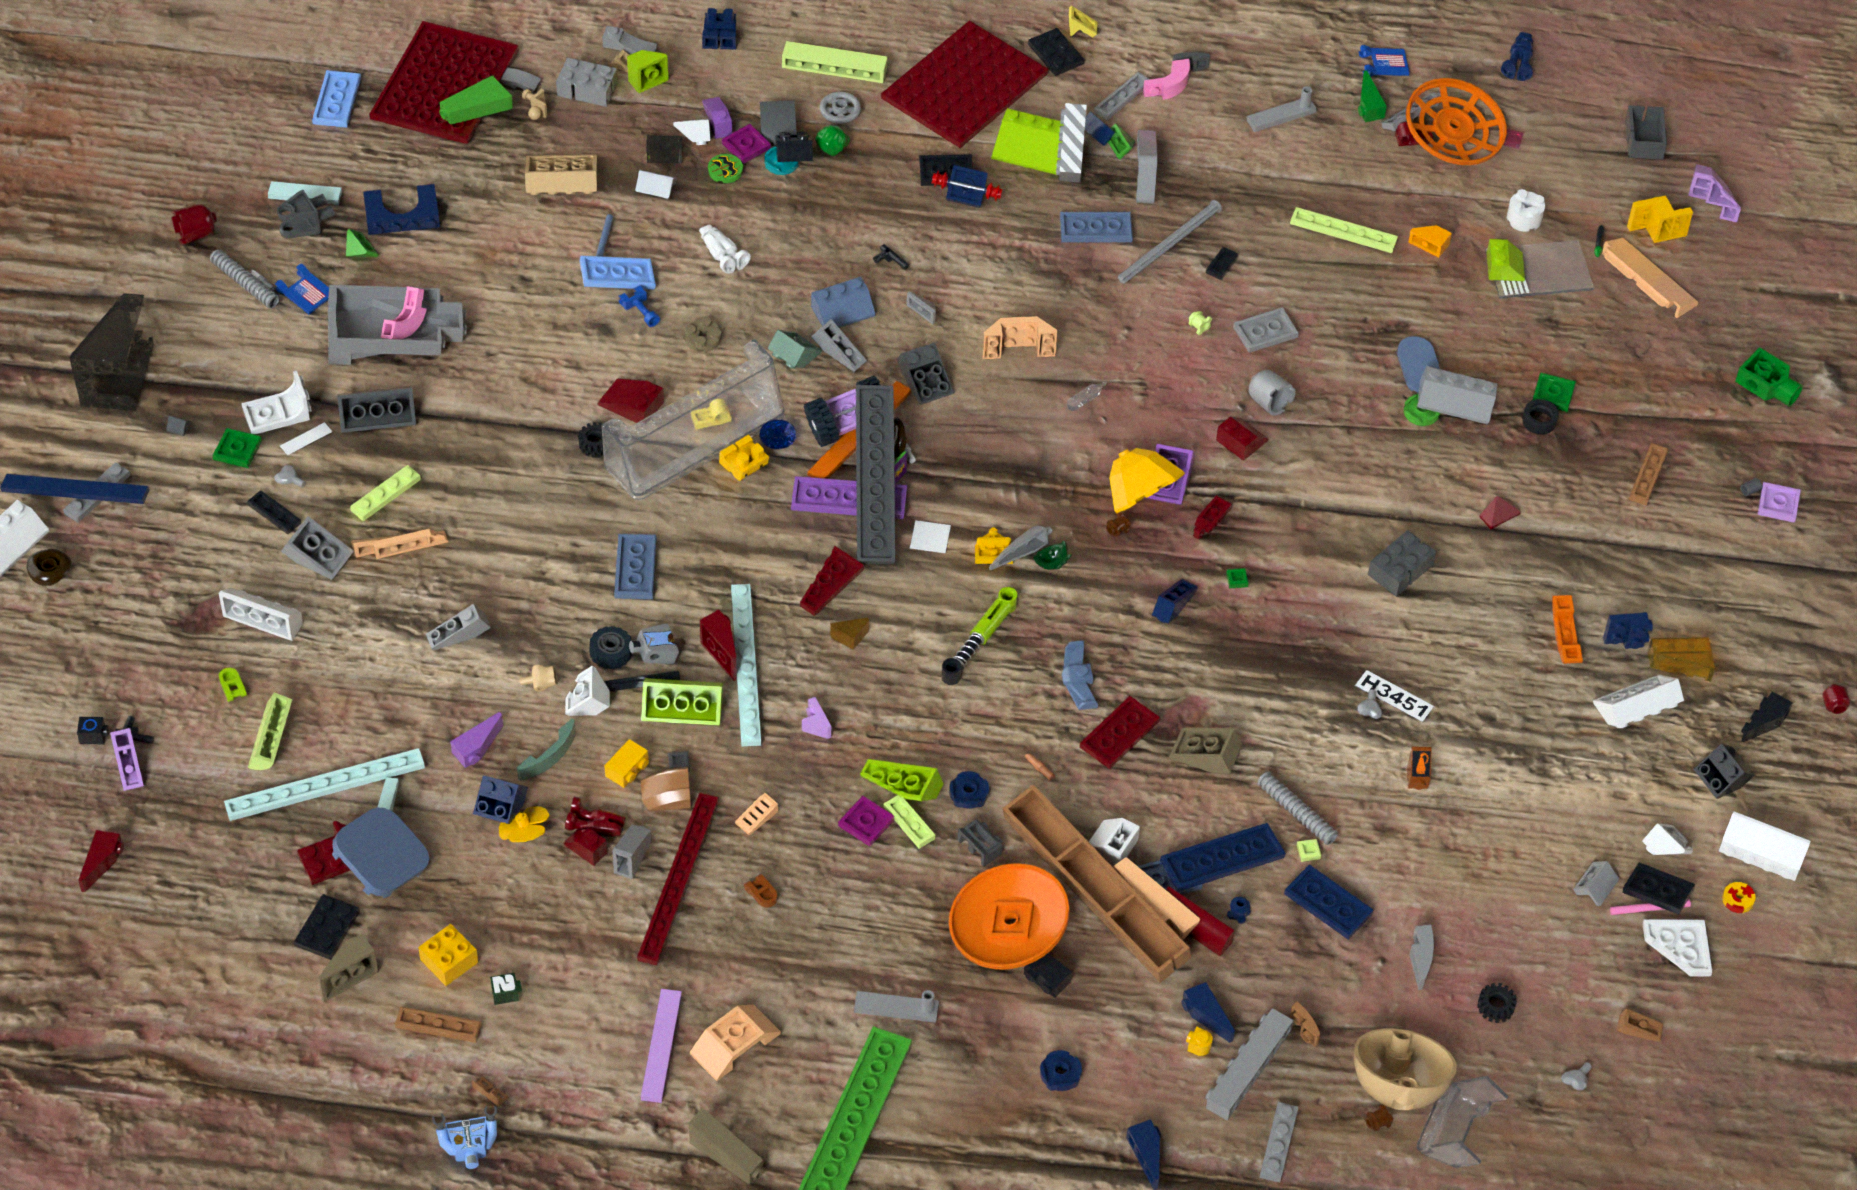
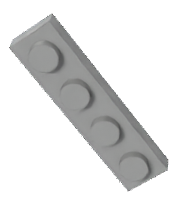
M1431 92L1421 99L1426 104L1431 99L1441 97L1440 93ZM1416 102L1411 107V121H1414V118L1420 115L1421 107ZM1439 103L1434 104L1430 108H1435L1439 106ZM1406 108L1381 122L1383 129L1396 131L1400 123L1407 122Z
M115 462L95 481L122 484L130 476V471ZM75 498L63 511L65 515L79 523L102 501Z
M1278 1102L1259 1178L1281 1182L1298 1106Z

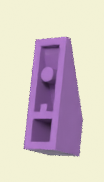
M720 97L702 100L715 139L732 134V120L728 109Z
M498 712L450 741L453 755L465 768L476 764L484 756L503 727L502 714Z

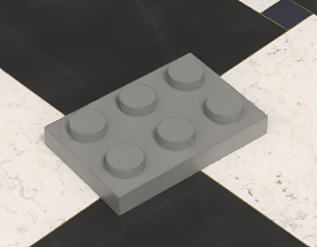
M1283 307L1234 322L1233 325L1234 330L1249 353L1298 338V331Z

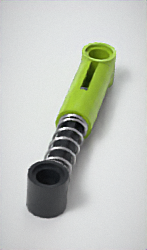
M1004 587L999 591L997 599L971 630L969 640L965 641L964 646H961L956 656L943 661L941 679L945 684L955 685L960 681L961 673L965 665H967V660H970L971 655L975 654V650L980 648V644H986L1008 614L1016 610L1017 591L1014 588Z

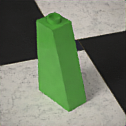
M490 76L441 101L439 113L444 120L446 119L452 125L510 110L513 108L512 95L493 76Z

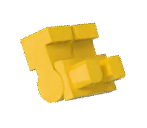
M749 434L736 441L735 445L731 444L719 453V463L728 472H731L738 481L743 480L745 474L749 476L759 470L760 466L764 467L767 465L769 456L764 452L763 447L759 443L754 444Z

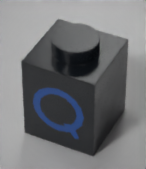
M79 717L77 728L79 743L104 745V739L108 737L109 728L108 725H105L104 718Z

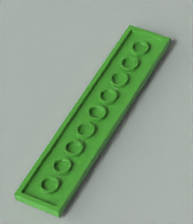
M874 1026L872 1027L798 1190L847 1189L911 1047V1039Z

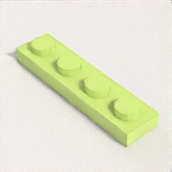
M409 465L405 466L351 505V511L362 521H365L420 481V475Z

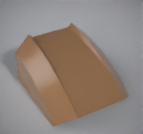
M688 766L660 771L641 780L642 801L649 811L691 808Z

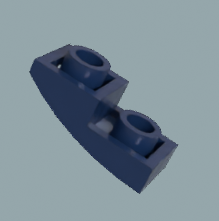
M1090 111L1086 116L1085 130L1105 146L1115 132L1093 112Z

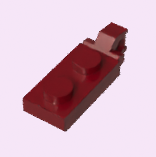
M1216 495L1197 517L1193 537L1200 539L1205 532L1209 534L1231 510L1232 503Z

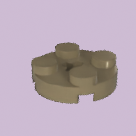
M708 317L696 320L685 328V341L693 350L703 349V352L715 349L720 344L721 329Z

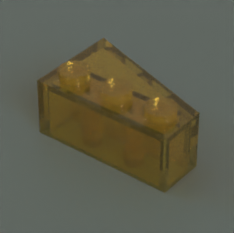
M1709 637L1651 638L1647 651L1650 668L1671 673L1677 671L1687 674L1688 677L1693 678L1694 675L1711 682L1715 665Z

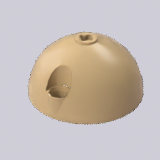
M1395 1028L1373 1030L1362 1035L1356 1041L1354 1048L1355 1070L1364 1090L1379 1103L1397 1110L1423 1108L1437 1101L1451 1086L1457 1071L1454 1057L1444 1046L1425 1035L1409 1030Z

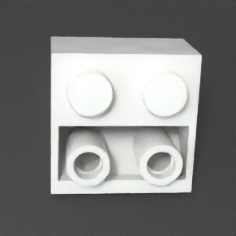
M1124 818L1103 820L1089 843L1109 864L1114 866L1126 858L1137 843L1140 826Z

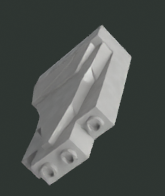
M329 285L328 364L351 365L352 359L380 354L441 355V348H445V342H462L463 335H466L467 327L466 324H463V321H466V310H462L461 302H443V296H440V288H419L424 289L421 308L427 309L421 325L407 338L401 340L381 338L384 319H395L402 312L407 287Z

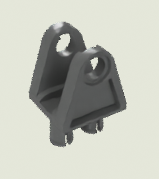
M300 190L277 208L278 217L281 218V221H284L280 224L281 236L284 238H296L320 234L319 223L335 216L331 205L316 210L318 207L327 205L325 196L321 194L309 199L305 191ZM284 211L291 212L289 215L282 214V212ZM286 227H293L291 231H284Z

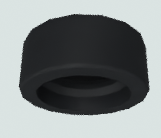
M1536 399L1526 404L1522 422L1525 428L1532 433L1548 434L1555 429L1559 412L1553 403L1543 399ZM1533 412H1543L1550 416L1551 420L1539 422L1534 420L1530 414Z

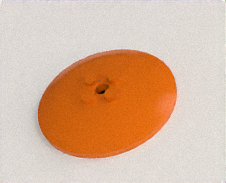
M1006 864L993 867L975 876L957 894L949 914V930L952 940L965 958L979 966L999 970L1026 966L1045 956L1062 938L1070 915L1068 897L1061 883L1044 869L1028 864ZM1009 919H1016L1013 924H1006Z

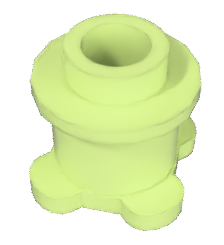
M1201 311L1193 312L1190 315L1189 325L1198 329L1196 332L1198 335H1201L1211 327L1212 318L1210 316L1204 317Z

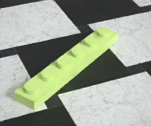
M1296 207L1290 224L1389 253H1393L1398 239L1396 235Z

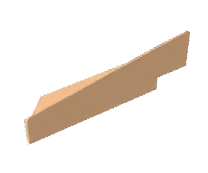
M426 529L398 536L353 540L351 543L356 558L375 554L376 559L448 543L445 531Z
M1124 858L1113 866L1121 877L1182 940L1199 923V917L1128 858Z

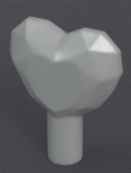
M285 465L281 472L274 476L275 481L279 484L294 483L301 488L306 484V481L297 477V471L291 465Z
M1369 690L1368 699L1363 700L1357 706V711L1361 715H1369L1374 719L1381 717L1382 710L1375 701L1376 690Z
M1586 1062L1579 1070L1563 1073L1561 1080L1576 1090H1584L1588 1083L1586 1074L1592 1069V1066Z

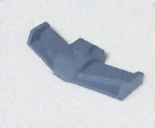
M1084 641L1069 642L1065 647L1064 666L1061 675L1063 684L1067 687L1078 710L1098 708V702L1087 685L1093 684V676L1090 664H1083Z

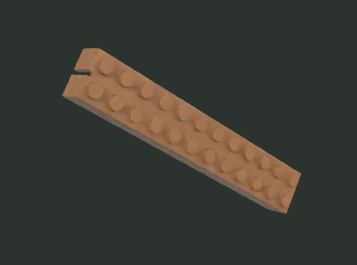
M1034 785L1002 808L1005 820L1159 983L1174 972L1173 967L1178 969L1191 959L1189 946Z

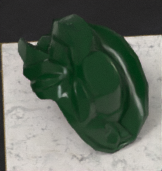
M1063 540L1062 543L1050 545L1034 555L1033 560L1044 569L1057 570L1067 563L1072 554L1068 555V547L1066 541Z

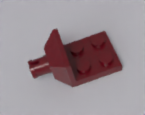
M338 821L332 822L335 836L346 826L345 824ZM335 836L297 850L298 857L312 885L351 871L341 858L335 860L332 855L334 852L332 844Z

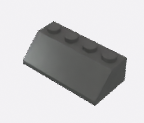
M412 386L337 394L341 433L416 425Z

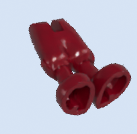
M574 796L570 812H568L565 830L591 829L601 835L620 836L626 818L600 809L589 811L583 808L581 798Z

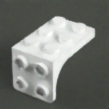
M293 371L294 381L284 392L241 403L251 434L255 435L310 420L309 412H312L309 401H307L310 400L307 389H304L303 377L298 376L297 371Z

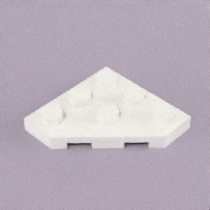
M1644 919L1643 931L1645 942L1689 976L1712 975L1704 920Z

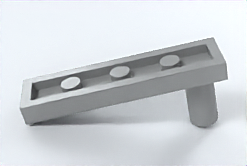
M1308 86L1303 87L1301 99L1248 115L1247 122L1253 131L1257 132L1316 113V106L1311 101L1312 88Z
M925 990L922 993V999L857 991L854 1013L936 1023L939 1001L934 1000V993L930 990Z

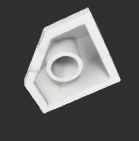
M708 119L673 122V126L689 140L696 142V145L707 144L706 141H710Z
M594 666L587 668L577 676L575 681L578 683L574 691H569L565 699V714L568 716L597 715L610 707V691Z
M1657 823L1642 841L1647 845L1646 849L1653 855H1680L1693 852L1690 846H1686L1688 843L1687 838L1673 825Z

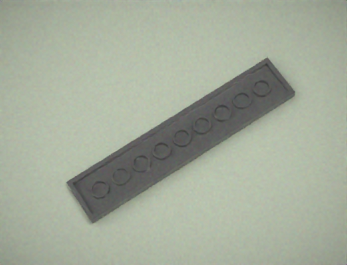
M856 385L857 561L862 564H895L893 386Z

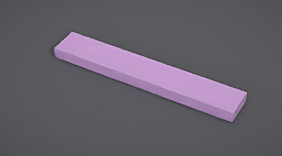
M661 989L641 1092V1101L662 1103L682 991Z

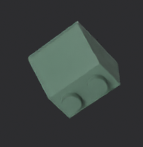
M779 329L768 346V349L773 352L772 355L774 357L785 360V364L793 369L796 367L804 368L822 352L821 349L798 333Z

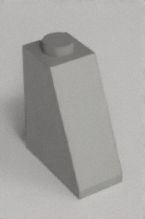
M633 824L629 827L612 851L615 874L630 879L634 878L651 843V830L644 826Z

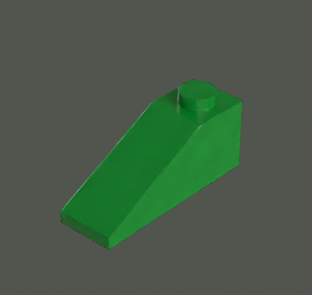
M1368 71L1363 73L1360 105L1358 107V113L1366 123L1384 119L1387 107Z

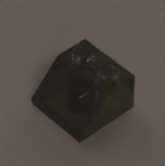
M647 135V163H682L683 135Z

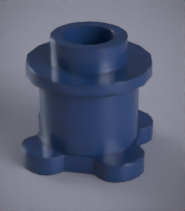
M1244 897L1233 898L1230 903L1231 910L1227 912V917L1236 920L1239 924H1244L1245 918L1251 913L1249 901Z

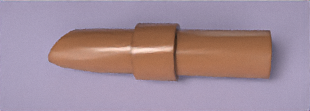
M1032 754L1025 755L1026 759L1038 772H1041L1049 781L1054 779L1055 775L1041 760H1038Z

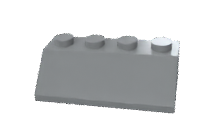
M1426 366L1420 379L1417 407L1489 424L1496 399L1497 383Z

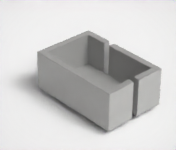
M567 57L556 81L557 96L572 99V85H574L575 100L607 107L618 83L617 68Z

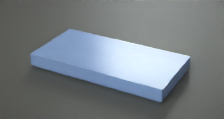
M326 70L312 119L313 124L348 127L361 74Z
M580 256L579 261L584 287L633 289L640 285L643 289L655 290L656 284L651 259Z

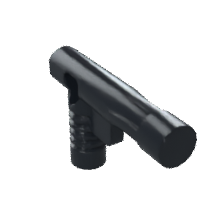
M885 244L880 246L882 252L873 257L875 263L883 259L887 262L894 260L905 270L909 267L906 261Z
M128 716L122 730L130 728L133 740L153 744L154 736L139 734V728L133 727L135 718Z

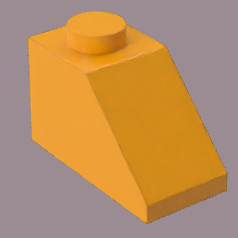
M1437 225L1412 228L1408 242L1439 258L1450 245L1452 233Z

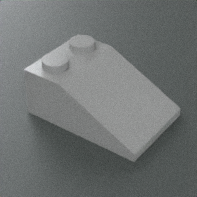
M309 516L281 550L282 553L297 564L331 580L354 552Z

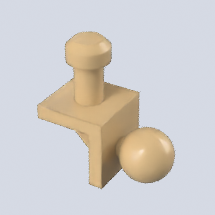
M529 89L524 90L522 98L531 100V108L528 111L529 117L533 120H537L541 116L546 118L547 106L544 90L540 89L535 95Z

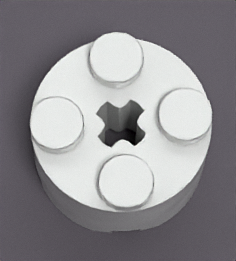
M1523 189L1518 190L1510 199L1507 221L1509 220L1510 225L1514 229L1522 232L1539 228L1545 209L1544 197Z

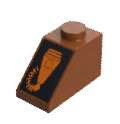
M1411 747L1407 765L1408 789H1428L1431 777V747Z

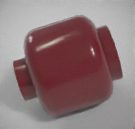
M1832 684L1822 694L1826 710L1834 714L1845 712L1850 705L1849 695L1844 686Z

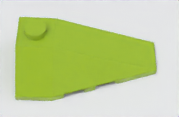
M868 759L860 773L861 777L904 799L927 801L936 799L944 785L937 768Z

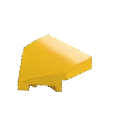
M994 527L989 529L988 534L977 538L975 564H992L997 556L1011 544V538L1002 536Z

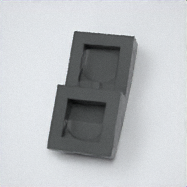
M1185 52L1173 55L1172 61L1189 59L1192 72L1209 68V53Z

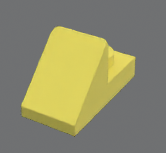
M1069 7L1070 36H1073L1079 30L1092 38L1097 35L1098 22L1075 7Z

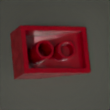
M617 378L597 404L645 427L664 403V388L649 381Z
M718 609L700 620V643L728 676L735 681L737 680V663L731 621L726 614L723 615Z

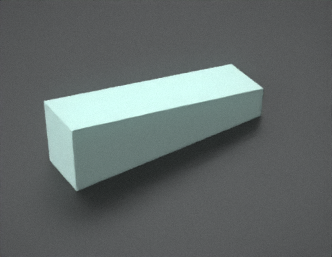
M386 777L378 808H386L393 811L399 785L398 778Z

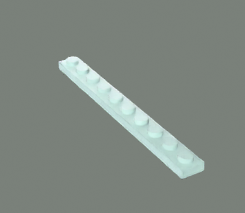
M750 584L731 585L741 747L761 746Z
M418 748L225 800L224 803L229 821L380 781L386 779V777L391 778L424 769L425 765Z

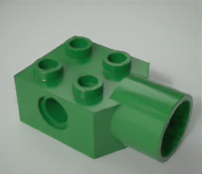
M1760 347L1739 367L1735 380L1736 383L1763 400L1775 398L1788 407L1795 403L1803 389L1802 384L1789 377L1790 366Z

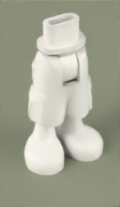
M707 225L700 228L701 238L715 260L720 261V268L723 272L731 274L735 271V267L741 270L749 263L751 259L750 253L747 250H740L737 253L738 248L732 240L727 238L716 227Z

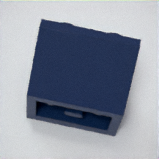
M483 775L473 814L510 824L524 805L528 787Z

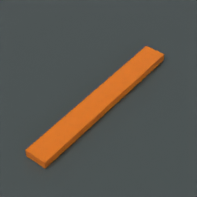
M898 381L892 385L894 410L911 394V389ZM856 429L845 433L808 471V476L811 478L828 479L856 451Z

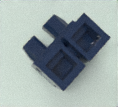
M708 8L707 13H705L702 33V49H718V41H720V49L736 50V14L733 13V9H725L723 13H717V9Z

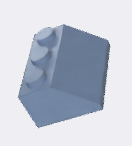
M861 277L811 293V308L822 326L832 319L840 328L875 316L869 290Z

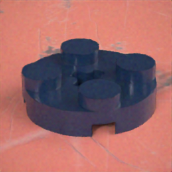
M961 772L950 782L949 795L954 805L958 808L972 809L982 807L989 796V784L985 778L983 779L976 772ZM967 787H971V790L974 791L968 793L965 790H967Z
M1057 1050L1050 1052L1042 1060L1040 1077L1049 1090L1066 1091L1078 1086L1082 1075V1065L1076 1056L1074 1058L1072 1055H1069L1070 1052ZM1059 1067H1062V1070H1066L1067 1072H1064V1074H1059L1056 1071H1058Z

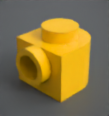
M1196 1027L1194 1032L1190 1030L1186 1042L1189 1043L1187 1051L1198 1056L1207 1055L1211 1051L1213 1041L1211 1033L1199 1027Z

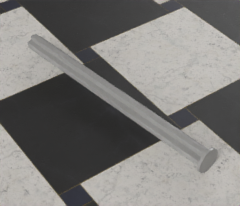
M1212 200L1209 206L1118 276L1119 282L1127 283L1215 213H1220L1222 211L1220 203Z

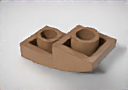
M1296 1002L1291 1007L1290 1018L1294 1020L1293 1022L1296 1025L1301 1026L1300 1035L1303 1040L1316 1047L1320 1038L1319 1029L1308 1011L1299 1002Z

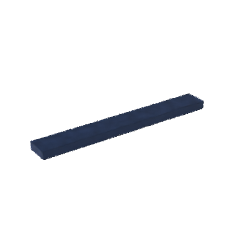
M6 474L0 486L2 492L135 504H144L150 491L149 487L144 485Z

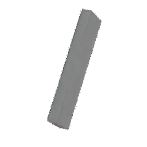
M1137 72L1094 108V113L1108 121L1143 91L1144 80L1150 79Z

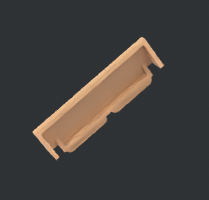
M1619 238L1605 242L1602 252L1604 258L1627 278L1634 279L1636 285L1660 306L1669 308L1675 304L1677 306L1676 318L1698 305L1696 299L1627 240Z

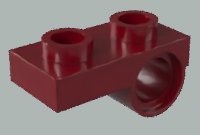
M1402 122L1397 126L1395 136L1398 146L1420 145L1411 134L1407 122ZM1416 130L1426 144H1431L1421 130ZM1427 131L1429 136L1433 139L1432 132Z

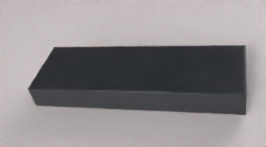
M261 490L247 501L249 507L286 534L291 533L302 524L300 518Z

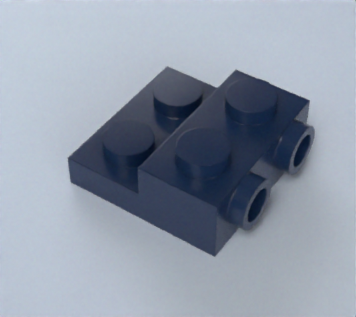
M1647 612L1609 615L1603 635L1604 644L1623 643L1625 649L1642 648L1645 643L1649 642L1648 631L1653 630L1652 620H1649Z

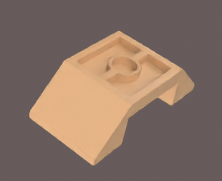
M1037 316L1000 318L984 332L983 359L1001 358L1002 347L1036 346L1037 357L1055 356L1057 329Z
M754 1004L738 1005L705 1029L690 1051V1055L718 1081L733 1070V1061L759 1041L764 1045L768 1044L780 1035L781 1031Z

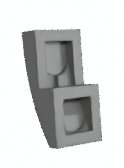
M507 68L500 82L514 90L517 86L523 90L529 89L533 94L540 78L518 69Z

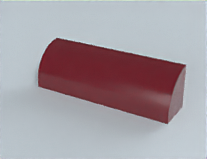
M1168 886L1166 891L1200 918L1199 923L1188 935L1218 956H1221L1232 944L1234 930Z

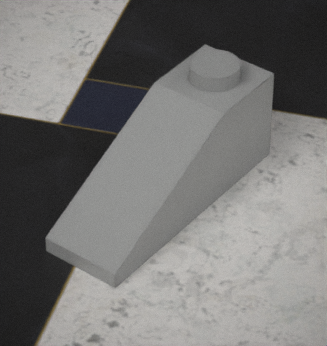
M832 319L811 336L824 352L853 372L867 361Z

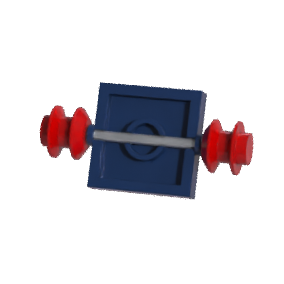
M954 165L951 179H948L947 172L944 175H941L939 170L937 174L933 173L931 183L935 184L934 188L937 185H941V189H944L946 185L949 186L946 196L947 201L980 208L985 192L987 200L993 197L995 202L1001 198L1002 189L999 188L1000 184L997 187H993V184L990 183L988 187H985L988 176L986 172Z

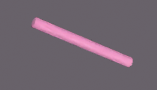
M1688 899L1684 907L1691 906L1690 899ZM1650 903L1610 907L1611 915L1665 910Z

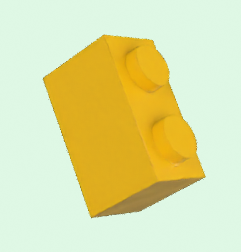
M629 739L604 765L605 777L625 788L628 783H632L641 769L644 770L649 763L648 750Z

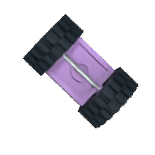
M873 375L857 382L856 385H880V382ZM856 389L827 401L820 397L804 404L806 418L820 447L836 442L840 439V435L856 429Z

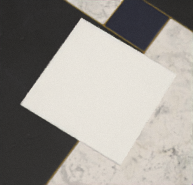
M915 520L910 549L946 553L951 525Z

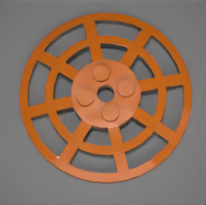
M1452 78L1427 81L1412 93L1407 103L1406 120L1411 134L1422 148L1443 161L1457 165L1480 164L1493 158L1505 142L1507 126L1500 107L1486 92L1471 83ZM1439 87L1441 97L1433 98L1426 104L1419 97L1426 90ZM1446 87L1458 88L1473 95L1467 102L1457 97L1448 96ZM1478 99L1490 108L1496 119L1485 120L1482 113L1474 106ZM1414 101L1421 107L1419 124L1413 123L1410 117ZM1449 102L1462 105L1464 108L1460 110L1450 107ZM1442 103L1443 109L1438 113L1430 108L1434 104ZM1470 111L1478 118L1479 123L1473 122L1472 118L1468 115ZM1425 113L1434 119L1433 125H1424ZM1489 127H1499V140L1496 146L1486 143L1489 136ZM1416 130L1422 131L1425 138L1433 145V148L1420 138ZM1474 130H1483L1481 141L1472 137ZM1427 131L1436 133L1440 138L1437 143L1429 136ZM1470 142L1477 147L1465 151L1462 144ZM1445 143L1455 145L1457 151L1446 149L1443 146ZM1482 148L1491 151L1488 156L1480 159L1470 160L1468 155H1472ZM1439 150L1451 155L1460 156L1462 160L1443 155L1439 153Z

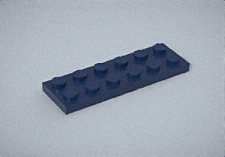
M1264 823L1162 855L1160 862L1177 892L1283 859L1286 853L1269 824Z

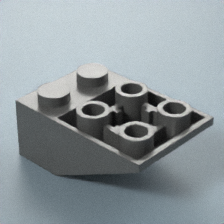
M935 343L901 353L897 358L901 372L920 405L954 394Z

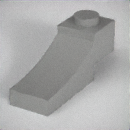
M606 26L602 37L603 48L620 51L623 49L629 55L640 50L657 51L656 43L638 39L623 31V28Z

